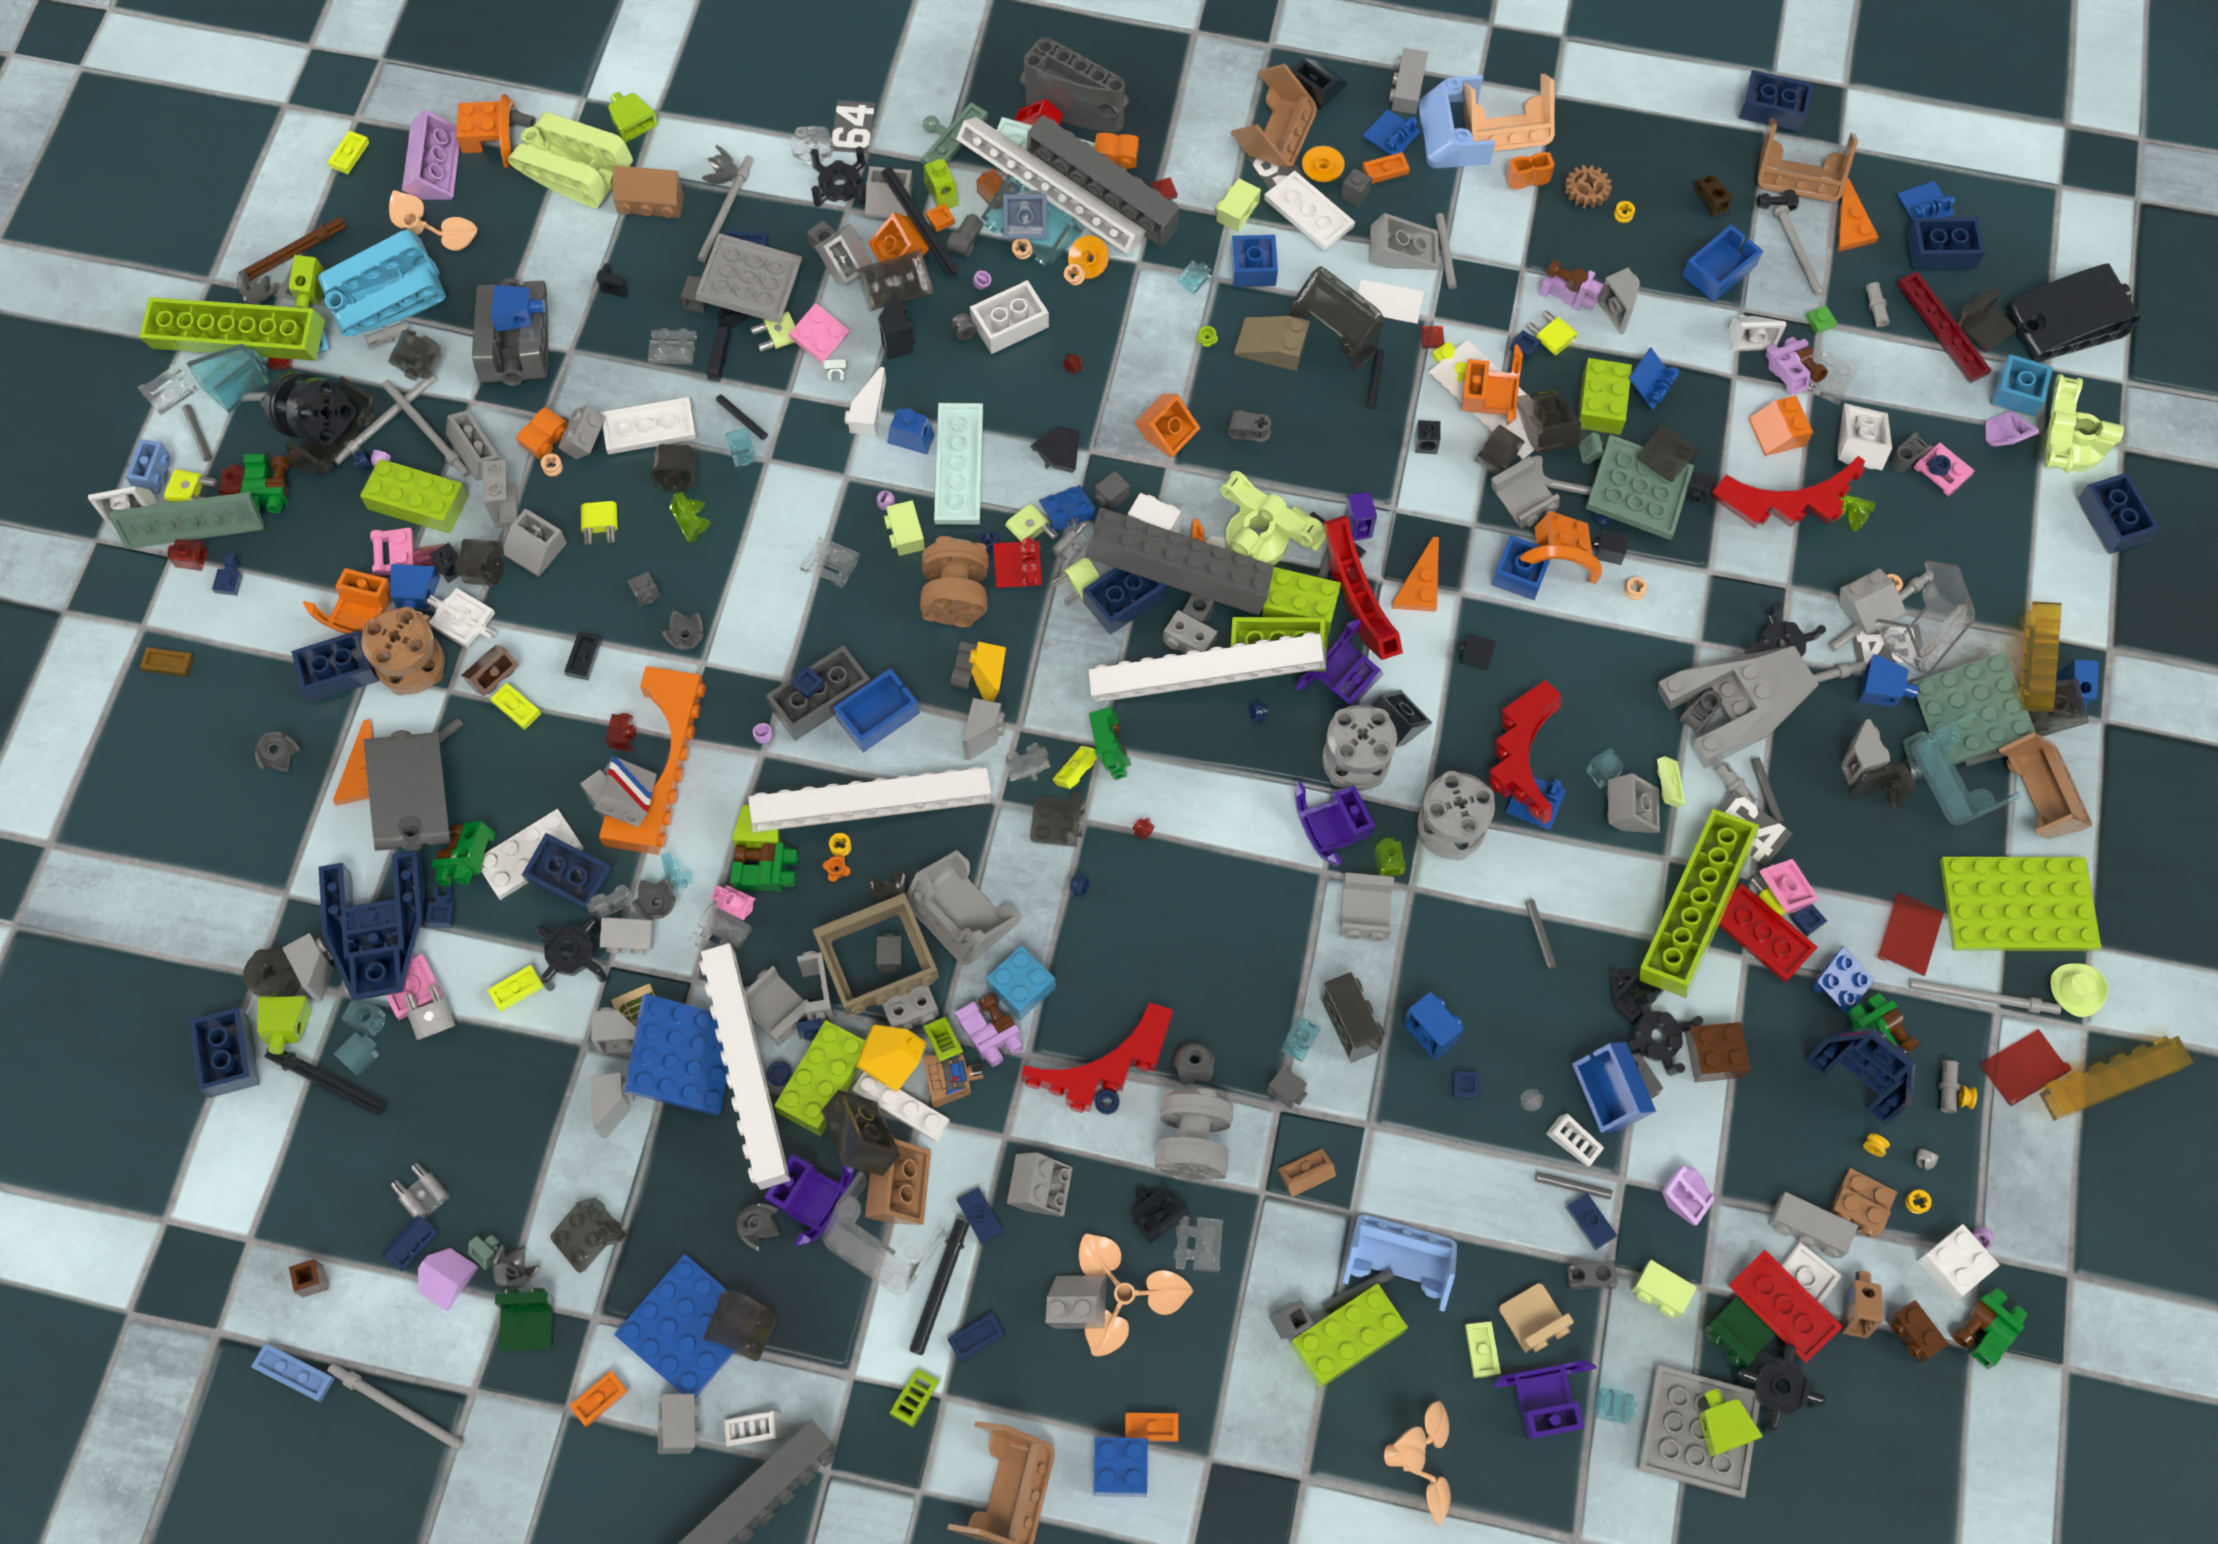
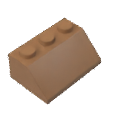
M613 166V201L617 213L680 218L684 194L678 171Z
M897 1139L873 1142L865 1218L884 1223L924 1225L931 1150Z

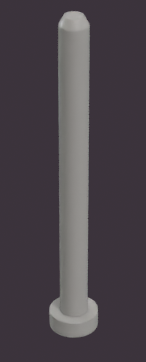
M1787 205L1779 206L1773 213L1777 219L1780 218L1814 294L1821 295L1823 289L1788 216L1790 210Z

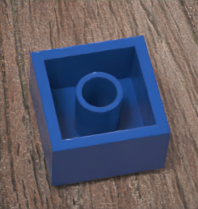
M1232 236L1233 287L1276 286L1278 275L1276 236Z
M1510 535L1491 585L1535 601L1551 559L1540 561L1536 564L1522 561L1520 556L1533 548L1540 547V545Z
M1431 991L1408 1009L1403 1021V1026L1435 1061L1457 1044L1464 1030L1461 1020L1455 1014L1451 1015L1446 1009L1444 1001L1439 996H1434Z
M1095 1437L1094 1496L1147 1497L1148 1438Z

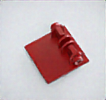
M1024 538L1023 542L993 544L996 588L1042 585L1039 541H1032V538Z

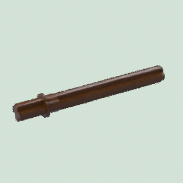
M340 217L325 225L320 224L318 229L243 270L246 271L249 281L293 258L294 255H299L326 239L331 240V236L347 227Z

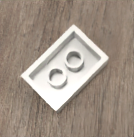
M1028 280L970 307L971 323L975 325L978 334L991 354L1049 327V312Z

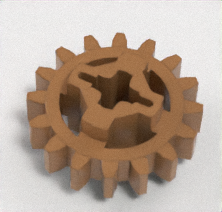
M1582 165L1581 170L1575 167L1573 173L1569 172L1564 185L1566 187L1565 194H1570L1569 201L1575 199V205L1577 206L1579 203H1582L1583 208H1586L1587 205L1594 208L1595 203L1601 206L1603 201L1608 200L1612 189L1610 186L1611 179H1607L1608 174H1601V168L1594 170L1593 165L1589 169Z

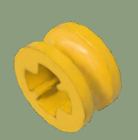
M1628 201L1618 203L1614 212L1615 219L1621 223L1630 222L1635 213L1634 205Z
M836 833L830 838L829 847L833 855L846 856L851 851V842L846 834ZM836 842H845V848H836Z
M1961 1085L1957 1095L1958 1107L1963 1108L1966 1105L1968 1109H1973L1977 1101L1976 1087L1967 1089V1086Z
M1869 1134L1867 1137L1869 1141H1866L1863 1147L1873 1155L1884 1157L1886 1154L1885 1149L1889 1148L1890 1143L1877 1134Z
M1915 1190L1909 1193L1905 1199L1906 1207L1915 1214L1926 1212L1932 1203L1929 1194L1923 1190ZM1914 1196L1917 1199H1923L1924 1203L1921 1204L1923 1208L1919 1205H1914L1913 1201L1916 1200Z

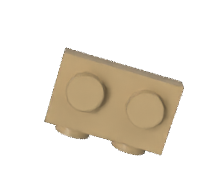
M1542 1284L1534 1285L1499 1307L1500 1314L1525 1353L1532 1349L1536 1353L1548 1346L1547 1340L1555 1336L1558 1340L1570 1333L1569 1327L1574 1323L1569 1313L1562 1316Z

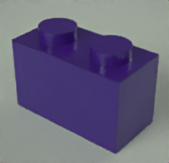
M1359 492L1348 496L1344 515L1348 517L1353 540L1358 541L1372 538L1377 513L1371 493Z

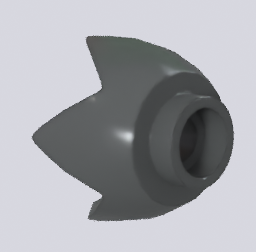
M716 144L715 148L721 155L708 158L716 173L707 174L702 179L709 183L721 184L726 180H732L736 171V165L733 164L730 154Z
M242 270L237 277L238 290L243 295V300L256 305H260L261 301H266L270 298L278 286V283H274L270 289L268 276H264L252 285L245 270Z
M673 611L670 617L669 628L662 630V634L676 649H692L701 642L704 635L701 617L699 613H695L687 618L683 614ZM684 634H690L687 638L682 637Z
M279 731L269 732L260 737L256 743V761L262 770L272 767L279 771L288 772L290 756L297 753L300 748L286 733ZM277 745L274 751H269L270 746Z
M663 879L657 884L644 880L639 881L638 898L632 903V906L639 914L648 919L657 920L666 917L673 910L676 897L668 879ZM654 901H661L660 905L653 906Z
M1198 1042L1184 1044L1171 1060L1172 1065L1178 1071L1181 1083L1188 1085L1196 1080L1203 1082L1211 1081L1215 1056L1212 1051ZM1196 1056L1199 1062L1192 1063L1190 1058Z
M753 1204L744 1208L737 1217L736 1226L739 1237L748 1246L759 1251L760 1238L780 1235L777 1225L771 1218V1215L778 1209L767 1204Z
M501 1244L493 1263L495 1282L504 1289L519 1288L526 1285L535 1277L540 1266L524 1267V1246L504 1255L505 1247Z

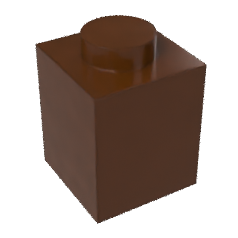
M312 1259L289 1267L293 1292L302 1298L329 1290L324 1265L317 1260Z

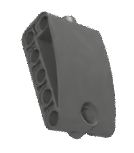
M1050 38L1039 39L1024 57V71L1020 78V83L1025 86V102L1027 105L1047 98L1063 113L1061 121L1107 132H1119L1123 129L1124 108L1129 103V99L1125 95L1124 79Z
M506 278L500 283L502 286L529 288L533 300L544 299L545 313H533L532 325L528 327L497 332L491 318L494 285L499 284L478 285L472 360L479 383L504 382L507 385L516 386L522 380L547 379L549 332L545 281L523 282V285H520L517 279Z
M398 730L389 737L364 739L375 851L398 849L399 846H402L405 851H418L426 843L428 845L450 843L438 732L411 734L406 730Z

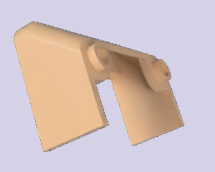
M1545 73L1541 74V95L1532 96L1526 101L1525 114L1485 119L1484 108L1476 103L1475 89L1468 83H1463L1464 120L1467 130L1473 135V140H1495L1494 151L1549 144L1555 135L1554 79Z

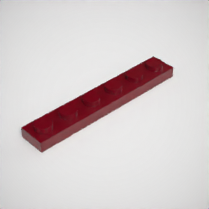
M1918 271L1900 279L1897 284L1970 383L1988 376L1992 371Z

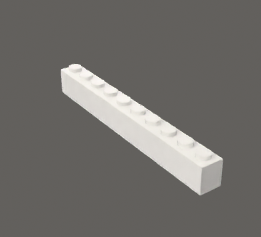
M978 117L963 122L956 140L1032 191H1046L1047 201L1127 254L1138 248L1146 232L1145 229Z
M1306 633L1302 637L1296 638L1284 636L1277 641L1259 640L1256 644L1251 645L1239 643L1225 649L1213 647L1205 652L1193 650L1179 656L1168 654L1159 659L1148 657L1141 659L1140 662L1122 661L1114 666L1097 665L1094 669H1089L1091 696L1095 703L1323 669L1326 668L1321 635Z
M970 767L963 771L951 769L938 774L926 772L920 776L910 777L909 775H902L896 779L878 778L872 782L864 783L862 781H853L848 785L829 784L823 788L805 787L798 791L781 790L774 794L756 793L748 798L752 832L985 804L990 803L992 793L987 768Z
M730 943L702 951L703 961H699L703 976L707 975L708 983H705V990L708 998L712 997L713 1005L710 1006L713 1020H717L719 1028L715 1029L718 1042H722L724 1051L720 1053L724 1066L728 1065L729 1074H726L728 1086L730 1089L733 1088L735 1097L731 1098L735 1112L739 1111L741 1119L737 1121L740 1135L745 1136L746 1144H743L742 1147L746 1159H750L752 1166L748 1168L750 1180L752 1183H756L761 1190L790 1181V1176L735 951Z

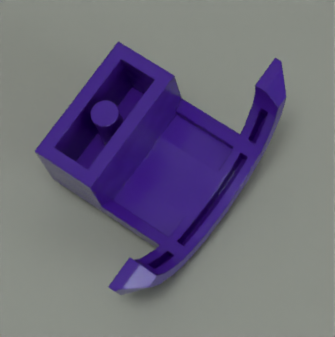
M1360 620L1349 622L1340 638L1327 652L1326 671H1308L1297 680L1298 691L1306 689L1319 679L1346 704L1353 706L1383 675L1382 670L1349 644L1360 628Z
M1299 781L1295 792V802L1304 831L1314 850L1323 860L1333 866H1340L1342 861L1338 853L1333 854L1331 852L1370 838L1375 824L1355 785L1333 793L1329 802L1307 809L1306 790L1302 782Z
M792 1154L786 1163L790 1181L771 1186L764 1198L770 1206L777 1208L778 1211L810 1228L808 1232L799 1235L794 1243L796 1246L800 1247L816 1240L837 1214L850 1189L854 1176L851 1157H848L842 1167L843 1173L840 1184L817 1172L810 1163Z
M1586 1360L1503 1375L1498 1378L1494 1388L1515 1385L1527 1439L1584 1429L1579 1403L1573 1402L1567 1375L1597 1369V1367Z

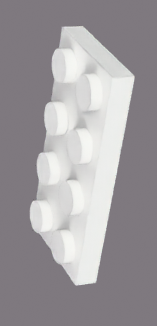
M1293 171L1264 196L1266 202L1324 251L1354 228V220L1296 171Z
M689 397L601 412L605 416L603 431L608 454L696 439Z
M558 809L484 853V861L480 865L482 868L481 872L500 900L529 883L523 879L522 873L545 833L579 850L584 849Z

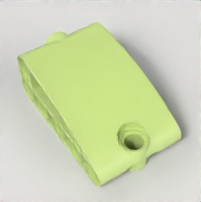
M544 112L533 127H529L522 132L521 138L524 143L519 144L508 157L509 163L515 169L539 184L595 209L600 206L610 191L613 190V166L629 167L633 162L625 142L619 136L549 112Z

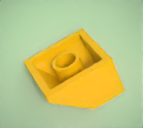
M978 642L976 649H971L969 663H972L971 673L983 700L994 702L1000 689L1006 647Z
M873 1025L856 1067L894 1092H897L920 1063L927 1042L908 1029Z

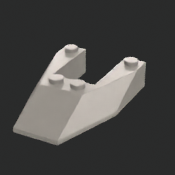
M1790 646L1720 658L1679 671L1659 682L1658 693L1669 711L1708 690H1714L1721 695V707L1730 722L1694 740L1693 751L1705 769L1768 737L1819 684L1796 647Z

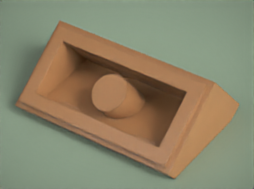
M1323 1148L1278 1169L1292 1197L1336 1176L1334 1164Z

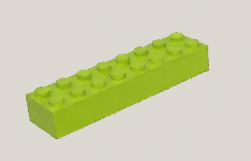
M149 297L139 338L152 349L316 361L325 320L311 308Z
M1712 809L1641 965L1639 981L1687 998L1758 836V824Z

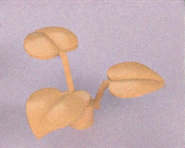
M395 190L392 192L389 213L391 221L399 228H406L416 235L421 234L423 229L427 228L435 234L442 236V244L452 251L462 250L467 247L477 234V227L469 220L460 217L447 218L441 224L442 231H438L426 222H422L424 204L418 197Z
M1091 1234L1083 1236L1079 1248V1261L1082 1271L1086 1276L1107 1274L1116 1286L1114 1297L1118 1302L1113 1314L1105 1310V1329H1085V1335L1093 1356L1109 1354L1125 1342L1129 1332V1325L1125 1319L1117 1317L1121 1306L1131 1303L1135 1296L1149 1295L1148 1305L1158 1314L1167 1315L1178 1310L1193 1293L1191 1286L1182 1277L1163 1270L1148 1276L1146 1281L1148 1290H1135L1128 1283L1120 1284L1111 1273L1121 1262V1251L1118 1245L1105 1237Z
M1437 1400V1402L1430 1404L1425 1414V1428L1429 1436L1426 1438L1425 1432L1421 1427H1412L1395 1444L1386 1446L1384 1458L1388 1466L1403 1467L1404 1471L1412 1472L1430 1481L1427 1487V1503L1436 1526H1440L1450 1506L1451 1493L1449 1485L1444 1477H1437L1436 1479L1433 1475L1421 1471L1425 1464L1426 1444H1430L1433 1441L1436 1448H1441L1446 1443L1449 1435L1447 1412L1441 1401Z

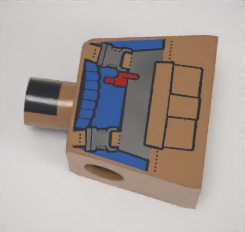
M957 1054L941 1062L936 1055L923 1056L933 1108L971 1094L969 1081L983 1079L981 1064L966 1067L964 1055Z
M1857 1271L1855 1273V1281L1845 1291L1842 1334L1868 1339L1883 1322L1882 1287L1879 1284L1871 1283V1273Z

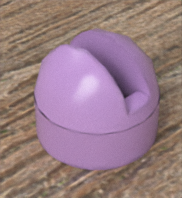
M978 271L973 277V285L979 290L986 289L991 283V276L986 271Z
M373 450L371 463L376 466L379 459L390 461L391 456L385 452Z
M887 490L881 491L877 496L878 507L882 510H887V506L895 505L894 495Z
M760 723L753 728V735L758 743L767 744L771 741L773 733L770 725Z
M1977 1227L1972 1233L1973 1236L1985 1249H1989L1993 1242V1233L1984 1227ZM1980 1235L1985 1237L1984 1240L1979 1239Z

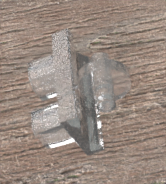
M1035 743L1028 746L1026 749L1027 753L1019 756L1015 751L1006 754L1007 761L1005 763L1010 781L1030 776L1032 782L1036 781V773L1050 767L1046 748H1040Z

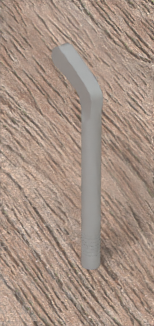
M1534 456L1532 458L1535 462V471L1547 488L1590 495L1592 487L1546 477L1543 474L1542 457Z

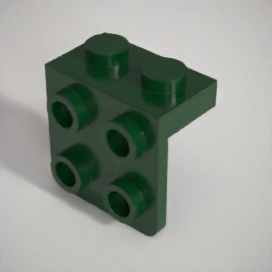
M531 1288L529 1292L519 1293L520 1290L505 1289L503 1293L495 1294V1305L500 1308L498 1347L501 1351H535L551 1348L554 1297L548 1291L545 1292L546 1289Z
M1741 1298L1733 1299L1702 1331L1709 1342L1718 1347L1726 1355L1728 1361L1739 1369L1748 1366L1755 1359L1757 1353L1774 1337V1331Z

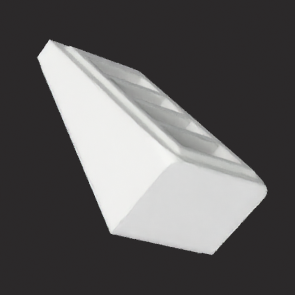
M1568 1114L1559 1116L1546 1133L1553 1141L1587 1167L1591 1166L1604 1149L1597 1140ZM1566 1126L1567 1129L1562 1134L1560 1131ZM1573 1132V1133H1575V1136H1574V1137L1572 1138V1140L1570 1141V1140L1567 1139V1138H1568V1137L1571 1135V1133ZM1579 1140H1584L1580 1147L1577 1148L1576 1144L1579 1142ZM1589 1145L1592 1146L1589 1153L1585 1155L1583 1153Z
M777 1411L724 1419L726 1447L783 1438L781 1414ZM757 1421H760L761 1435H758ZM747 1422H749L750 1437H747ZM735 1424H739L740 1439H736Z

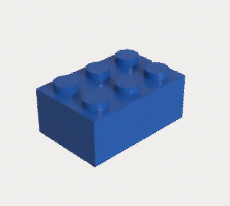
M1730 224L1687 261L1682 276L1715 302L1757 266L1763 250L1748 239L1740 254L1739 250L1745 235Z
M891 668L833 707L835 719L863 753L920 714L918 701L906 687L903 688V683Z
M1627 1042L1609 1043L1594 1051L1593 1054H1589L1572 1064L1601 1133L1618 1132L1657 1112Z

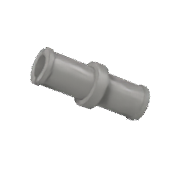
M1878 282L1870 283L1866 286L1870 301L1868 304L1869 309L1873 312L1876 327H1884L1890 323L1886 311V299L1882 297L1880 284Z
M404 320L390 327L383 326L379 331L364 335L369 349L385 342L392 343L393 339L411 334V330L407 321Z
M1728 762L1716 770V773L1719 774L1729 787L1727 790L1730 793L1735 790L1753 804L1758 800L1744 784L1745 780L1738 777Z
M1942 1061V1082L1939 1083V1089L1941 1090V1112H1957V1091L1960 1090V1084L1957 1083L1959 1063L1956 1061Z

